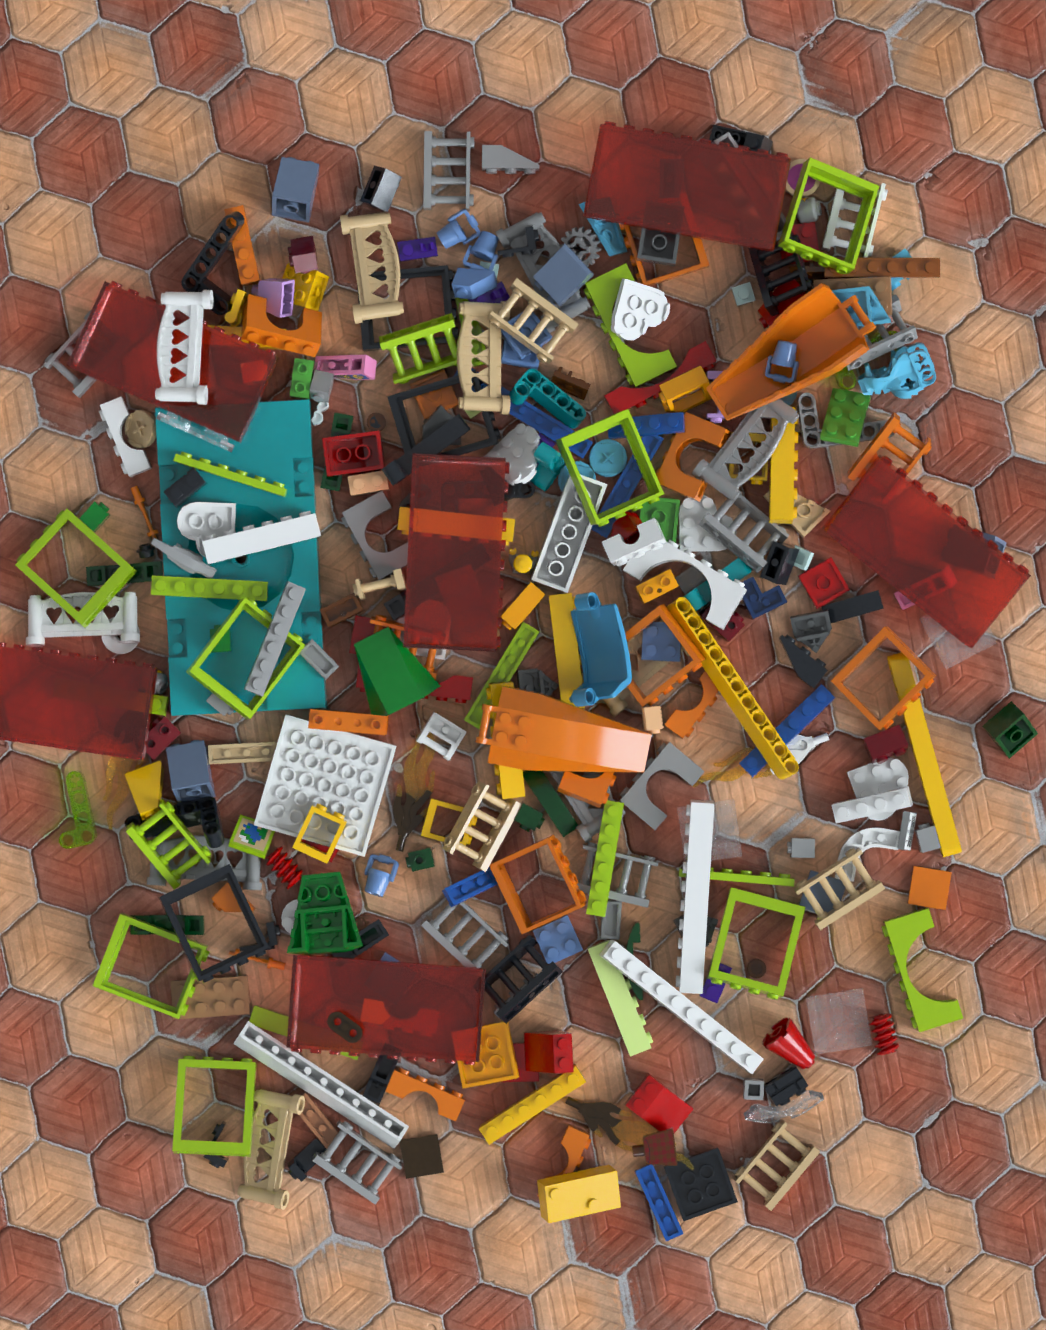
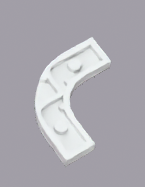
M878 827L860 830L849 837L843 844L838 860L845 857V853L852 848H859L862 852L872 847L898 850L900 831ZM850 861L842 866V869L849 880L854 882L856 867ZM835 872V877H834V878L840 879V878L838 877L837 873Z

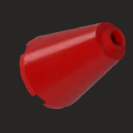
M786 1017L779 1020L772 1027L774 1031L770 1035L768 1033L765 1035L762 1045L771 1052L801 1069H808L814 1064V1053L790 1018Z

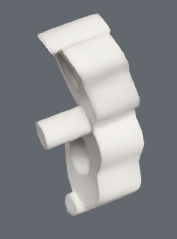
M319 402L317 405L318 410L314 412V417L311 419L313 426L320 425L323 422L322 412L329 408V403Z

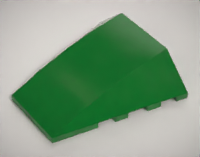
M389 626L354 643L371 715L388 716L424 698L441 686Z
M341 872L302 875L297 899L298 905L294 914L295 920L293 929H291V940L287 953L319 955L349 952L363 946Z

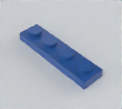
M683 412L632 417L640 437L685 432ZM621 424L608 429L609 439L626 438Z
M646 1165L635 1170L665 1240L669 1241L684 1234L654 1166Z

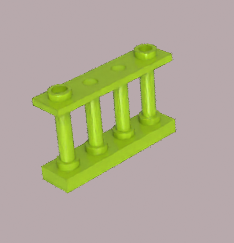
M452 313L379 336L381 349L390 351L397 370L396 373H393L394 384H404L410 379L449 366H457V345L451 331L455 327ZM441 331L445 334L452 354L443 358L440 357L433 338L434 333ZM422 337L426 338L433 361L422 364L415 344L416 339ZM404 343L408 345L415 367L404 370L396 348Z
M161 799L159 802L161 809L140 826H136L133 822L126 827V832L175 890L181 884L180 878L183 873L202 859L207 864L211 862V852L205 845L202 847L174 813L175 809L172 804ZM167 815L174 824L153 840H147L144 836L145 831ZM179 829L185 839L166 854L160 855L156 851V846ZM191 844L198 853L179 868L172 870L168 865L169 860Z

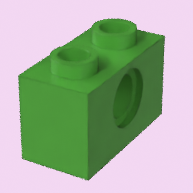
M294 359L290 388L291 398L310 400V386L315 366L313 360Z

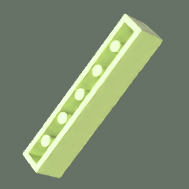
M608 939L588 947V951L630 1056L651 1049L650 1043H653L650 1032L646 1033L643 1026L646 1025L643 1014L638 1015L636 1010L639 1004L635 996L631 997L629 990L632 987L629 979H624L623 974L599 955L609 943Z

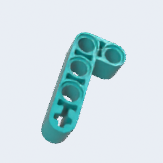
M528 369L509 393L510 401L515 405H521L530 396L563 424L572 429L579 427L586 417V411L580 404L536 369Z
M542 442L534 453V457L539 465L536 468V474L530 482L546 492L559 475L565 462L557 450Z
M737 558L722 569V571L728 574L727 578L732 581L735 579L741 580L754 571L740 558ZM707 580L683 596L691 603L695 611L712 599L710 585Z

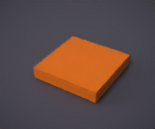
M443 369L409 385L411 389L447 379L448 377ZM452 386L415 396L424 420L428 419L440 404L446 411L458 406V399Z
M913 866L907 904L946 910L952 872Z

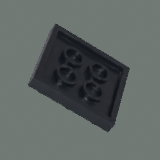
M718 1147L677 1161V1166H664L683 1221L738 1202Z

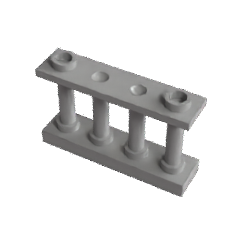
M424 131V210H431L432 205L466 204L467 211H470V206H474V194H470L471 148H474V137H471V132H467V139L436 138V136H433L432 131ZM436 146H466V158H439L432 155V148H436ZM436 165L466 166V177H436V175H432V167H436ZM436 184L466 185V196H435V194H432V186Z
M897 295L892 296L893 315L889 316H892L900 332L890 336L883 324H876L875 326L883 340L872 344L866 334L864 337L870 350L847 365L848 371L859 368L862 364L900 346L909 344L918 338L915 326L912 325L907 328L898 313L902 311Z
M96 309L94 312L92 310L89 311L84 317L85 321L55 354L51 353L45 359L46 364L44 366L47 369L54 366L74 385L75 389L72 392L79 398L85 394L131 343L125 335L122 338L120 336L117 337L97 318L101 313ZM91 324L113 342L112 345L114 347L109 352L107 350L104 351L84 332ZM78 338L99 356L101 361L96 366L94 364L91 365L72 347V344ZM65 352L87 371L88 375L83 380L78 379L58 361Z
M740 493L735 501L727 498L714 515L707 513L699 523L701 527L756 573L766 565L767 561L764 560V556L771 549L773 541L784 542L789 536L784 527L776 523H769V517L742 496V493ZM734 503L742 512L729 527H725L720 523V519ZM749 516L756 522V525L741 540L734 532ZM764 528L771 534V537L758 552H755L750 548L749 544Z
M588 842V845L583 844V849L588 850L582 878L577 883L579 889L588 894L591 886L589 878L597 850V844ZM616 852L615 857L624 858L625 863L619 888L616 891L610 890L608 898L648 908L650 900L646 899L645 891L651 866L658 867V862L655 861V857L644 855V858ZM633 861L644 863L638 892H635V896L627 894L628 891L626 890Z
M465 902L460 903V905L468 912L448 933L443 935L438 930L440 928L439 925L458 906L451 907L448 904L434 920L429 921L426 919L421 926L478 978L482 974L481 964L501 943L507 947L509 945L507 942L508 937L501 931L497 933ZM474 917L482 925L462 947L459 946L457 948L452 943L454 941L453 938ZM488 930L495 939L476 960L473 959L471 961L466 956L468 954L467 951Z
M338 1120L337 1127L341 1130L325 1152L320 1154L316 1151L312 1161L376 1204L380 1199L377 1189L394 1166L399 1170L402 1168L400 1159L392 1153L388 1155L352 1130L354 1127L347 1121L342 1123ZM346 1134H349L356 1141L343 1160L335 1165L330 1161L331 1155ZM364 1145L372 1150V1152L357 1173L351 1176L346 1172V1167L361 1146ZM379 1155L387 1161V1164L372 1185L367 1187L361 1183L363 1181L362 1178Z

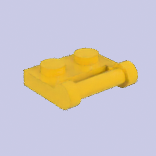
M239 289L237 293H233L230 304H233L231 311L225 315V320L235 327H238L241 323L243 306L248 296L245 291Z

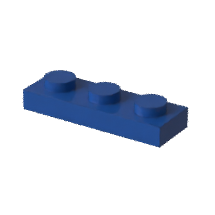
M488 867L486 872L483 870L444 888L442 892L450 906L453 907L497 886L498 883L490 867Z

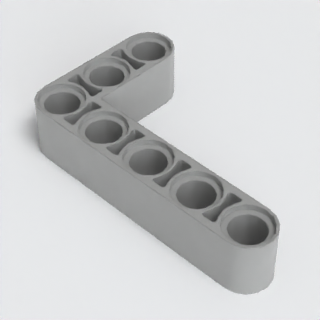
M810 393L800 395L797 400V408L800 415L799 422L803 445L808 449L843 445L820 440L822 429L819 428L815 397ZM803 397L810 398L811 405L809 407H804L801 404ZM805 416H811L814 419L812 426H807L804 423ZM887 420L864 423L859 442L873 440ZM867 426L871 427L874 431L871 437L864 434V428ZM808 435L816 437L817 442L815 445L807 443Z

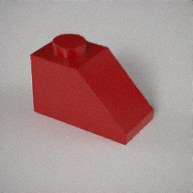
M625 512V516L613 523L611 537L620 534L626 544H634L640 536L637 525L642 524V521L637 513Z

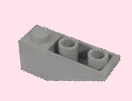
M482 145V170H486L487 174H497V171H505V174H516V171H524V174H536V171L540 169L539 164L502 145Z

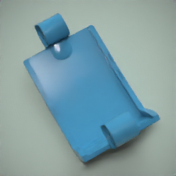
M594 592L575 595L574 604L576 609L571 611L584 683L576 690H573L569 698L570 702L576 707L591 706L600 699L614 698L632 681L628 644L616 604L601 605L598 596Z

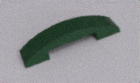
M334 413L331 437L351 434L354 416ZM325 464L321 488L340 492L343 475L327 476Z
M162 561L130 564L137 572L127 583L151 582L152 576H163ZM120 566L86 567L87 586L104 585Z
M525 770L523 772L524 779L562 836L565 837L574 831L578 826L577 822L543 771Z
M130 915L174 932L167 915ZM176 915L185 935H205L204 915ZM130 925V935L154 934Z
M639 922L634 923L627 940L626 950L632 955L633 943L641 942ZM629 979L635 995L639 1000H643V989Z

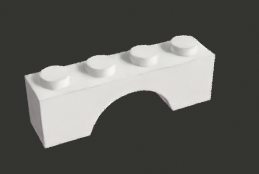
M118 397L101 404L99 414L102 421H106L108 424L106 431L109 438H113L116 445L113 448L117 457L121 456L123 463L120 465L123 473L133 477L152 469L145 451L130 448L123 439L122 427L130 415L123 397Z
M909 786L871 796L833 803L832 810L835 822L841 823L911 807L913 802Z

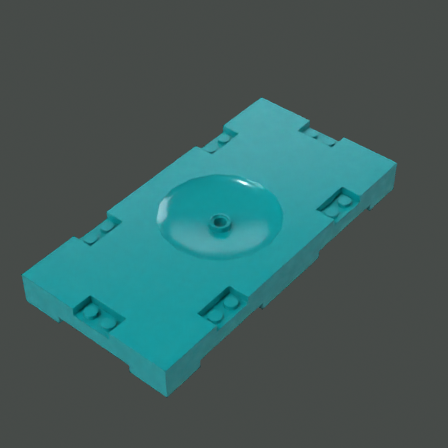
M310 400L155 408L162 542L171 546L178 543L182 545V548L201 555L196 547V541L183 536L177 525V517L181 508L193 502L236 503V533L243 531V527L254 525L255 528L261 527L262 522L273 520V524L281 522L280 518L292 516V519L300 517L299 513L310 511L311 514H316ZM181 451L191 454L192 459L198 461L200 458L210 460V465L216 467L219 463L228 466L229 471L235 473L238 469L247 472V476L254 478L255 475L266 478L265 482L273 484V481L284 484V488L288 490L286 497H282L196 469L207 484L178 508L169 500L164 491L192 469V467L173 461L175 454L181 455ZM318 537L246 555V561L242 564L238 563L236 558L208 564L217 569L213 578H207L199 573L192 574L168 559L167 555L163 552L164 576L268 582L267 601L255 602L260 610L263 611L265 609L272 615L275 613L287 581L306 588L289 632L292 635L293 633L299 635L303 639L302 643L305 645L313 639L324 650L322 614L320 612L321 584ZM202 556L203 562L207 564L206 558ZM165 596L171 716L220 713L206 701L212 692L187 674L186 671L209 642L210 629H214V625H222L240 600ZM242 610L230 626L232 651L210 653L199 668L248 705L256 694L244 690V687L268 629ZM286 643L283 645L275 668L291 648ZM299 654L257 711L327 708L326 680Z

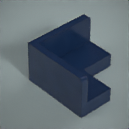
M754 577L742 582L747 590L742 601L751 619H755L787 603L779 585L761 593Z

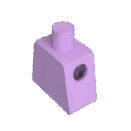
M294 279L260 280L258 285L252 287V295L267 298L266 312L278 318L292 316Z

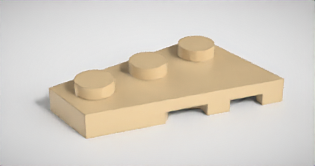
M769 491L763 496L768 502ZM797 493V499H794V507H797V518H793V522L790 525L803 538L830 510L815 504L816 502L808 500Z

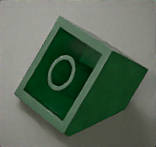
M1012 701L982 726L1009 759L1038 734L1025 714Z

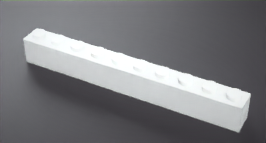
M690 800V805L686 806V816H689V824H685V835H688V843H684V854H687V862H683V873H686V881H682L681 892H685V897L680 903V911H684L683 919L679 920V930H682V938H678V949H681V957H677V968H680V976L676 975V987H679L680 993L703 994L714 801Z
M610 940L599 954L746 1072L753 1074L763 1061L761 1056L616 941Z
M249 1021L234 1042V1045L393 1149H395L409 1128L408 1125Z

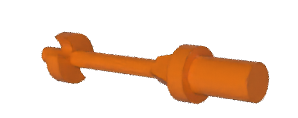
M138 486L130 488L135 499L134 504L139 506L150 530L147 536L157 539L156 534L159 532L152 528L143 503L146 501L145 498H142Z
M236 948L235 952L229 951V954L236 955L240 952V949ZM253 956L248 958L249 960L266 964L268 969L272 967L284 970L286 963L273 960L272 957H269V960Z

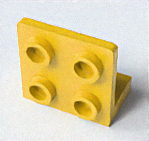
M287 263L282 279L295 280L293 304L318 311L329 276L316 270L305 274L295 273L294 267H290V263Z

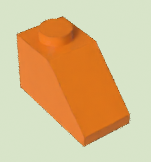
M228 882L211 898L214 901L212 905L218 911L242 912ZM247 900L253 912L256 908Z

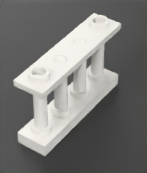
M884 183L878 189L876 205L871 212L873 216L870 227L867 226L865 234H868L866 245H861L860 252L864 253L863 258L871 257L874 245H871L881 202L886 200L888 192L885 189L886 184ZM836 188L821 250L829 251L834 246L848 248L849 241L837 239V236H834L835 228L839 229V227L853 230L855 223L841 220L838 217L839 211L848 209L859 212L860 204L843 199L844 191Z

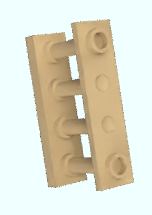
M516 278L510 287L513 294L498 314H495L493 311L488 316L489 322L496 328L500 327L534 352L538 360L550 364L554 358L550 355L551 351L565 333L569 332L572 334L579 324ZM519 298H524L528 301V306L512 326L504 320V317ZM534 309H539L543 312L544 317L530 336L526 337L519 330ZM550 321H555L559 324V329L545 348L542 349L534 342Z
M401 568L393 570L394 575H390V578L363 584L362 580L355 579L356 584H353L355 596H358L361 600H366L365 593L390 587L397 588L399 591L407 590L403 570Z
M478 781L472 788L471 796L451 833L445 838L442 849L453 854L455 849L474 859L472 865L486 872L522 804L511 798L507 799V801L499 799L487 792L488 785ZM482 799L501 808L498 818H494L477 809ZM473 815L492 825L489 835H485L468 826ZM464 832L483 842L479 852L459 843Z
M859 848L848 850L845 853L846 856L809 880L803 879L796 884L795 892L798 895L803 892L816 912L817 919L814 922L820 930L885 889L879 880H872L858 856L863 854V852ZM852 861L866 883V888L860 892L859 890L856 891L842 869V866ZM833 872L837 873L850 894L849 899L845 902L839 900L825 878ZM817 882L821 884L833 903L834 909L829 912L822 909L810 890V887Z
M784 1120L781 1123L777 1122L771 1130L773 1132L772 1135L745 1167L741 1166L735 1173V1181L738 1184L743 1179L765 1197L764 1200L766 1202L764 1205L770 1211L773 1210L820 1153L819 1149L814 1145L811 1148L809 1146L806 1147L787 1132L785 1127L788 1124ZM779 1135L802 1153L801 1156L803 1157L799 1162L792 1161L772 1144ZM766 1150L789 1167L791 1172L786 1177L780 1176L760 1159ZM754 1165L777 1182L776 1185L778 1187L774 1192L768 1191L748 1174Z

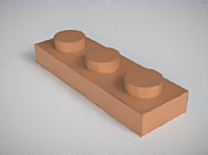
M307 1092L302 1094L305 1097V1106L299 1116L327 1149L338 1134V1130Z

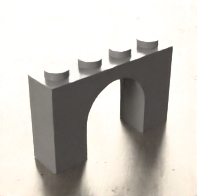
M383 491L342 512L344 517L341 518L345 527H350L353 534L350 536L354 544L360 545L362 551L359 553L364 562L369 561L371 575L379 580L391 575L393 570L403 568L420 559L410 541L385 553L373 550L367 543L365 533L369 522L392 508Z
M670 742L667 744L662 743L657 749L659 754L655 759L651 757L646 762L644 772L642 774L638 772L632 779L633 785L630 788L626 786L620 793L622 797L620 801L654 830L659 827L667 815L655 806L647 796L646 785L650 776L659 770H672L693 786L705 772Z

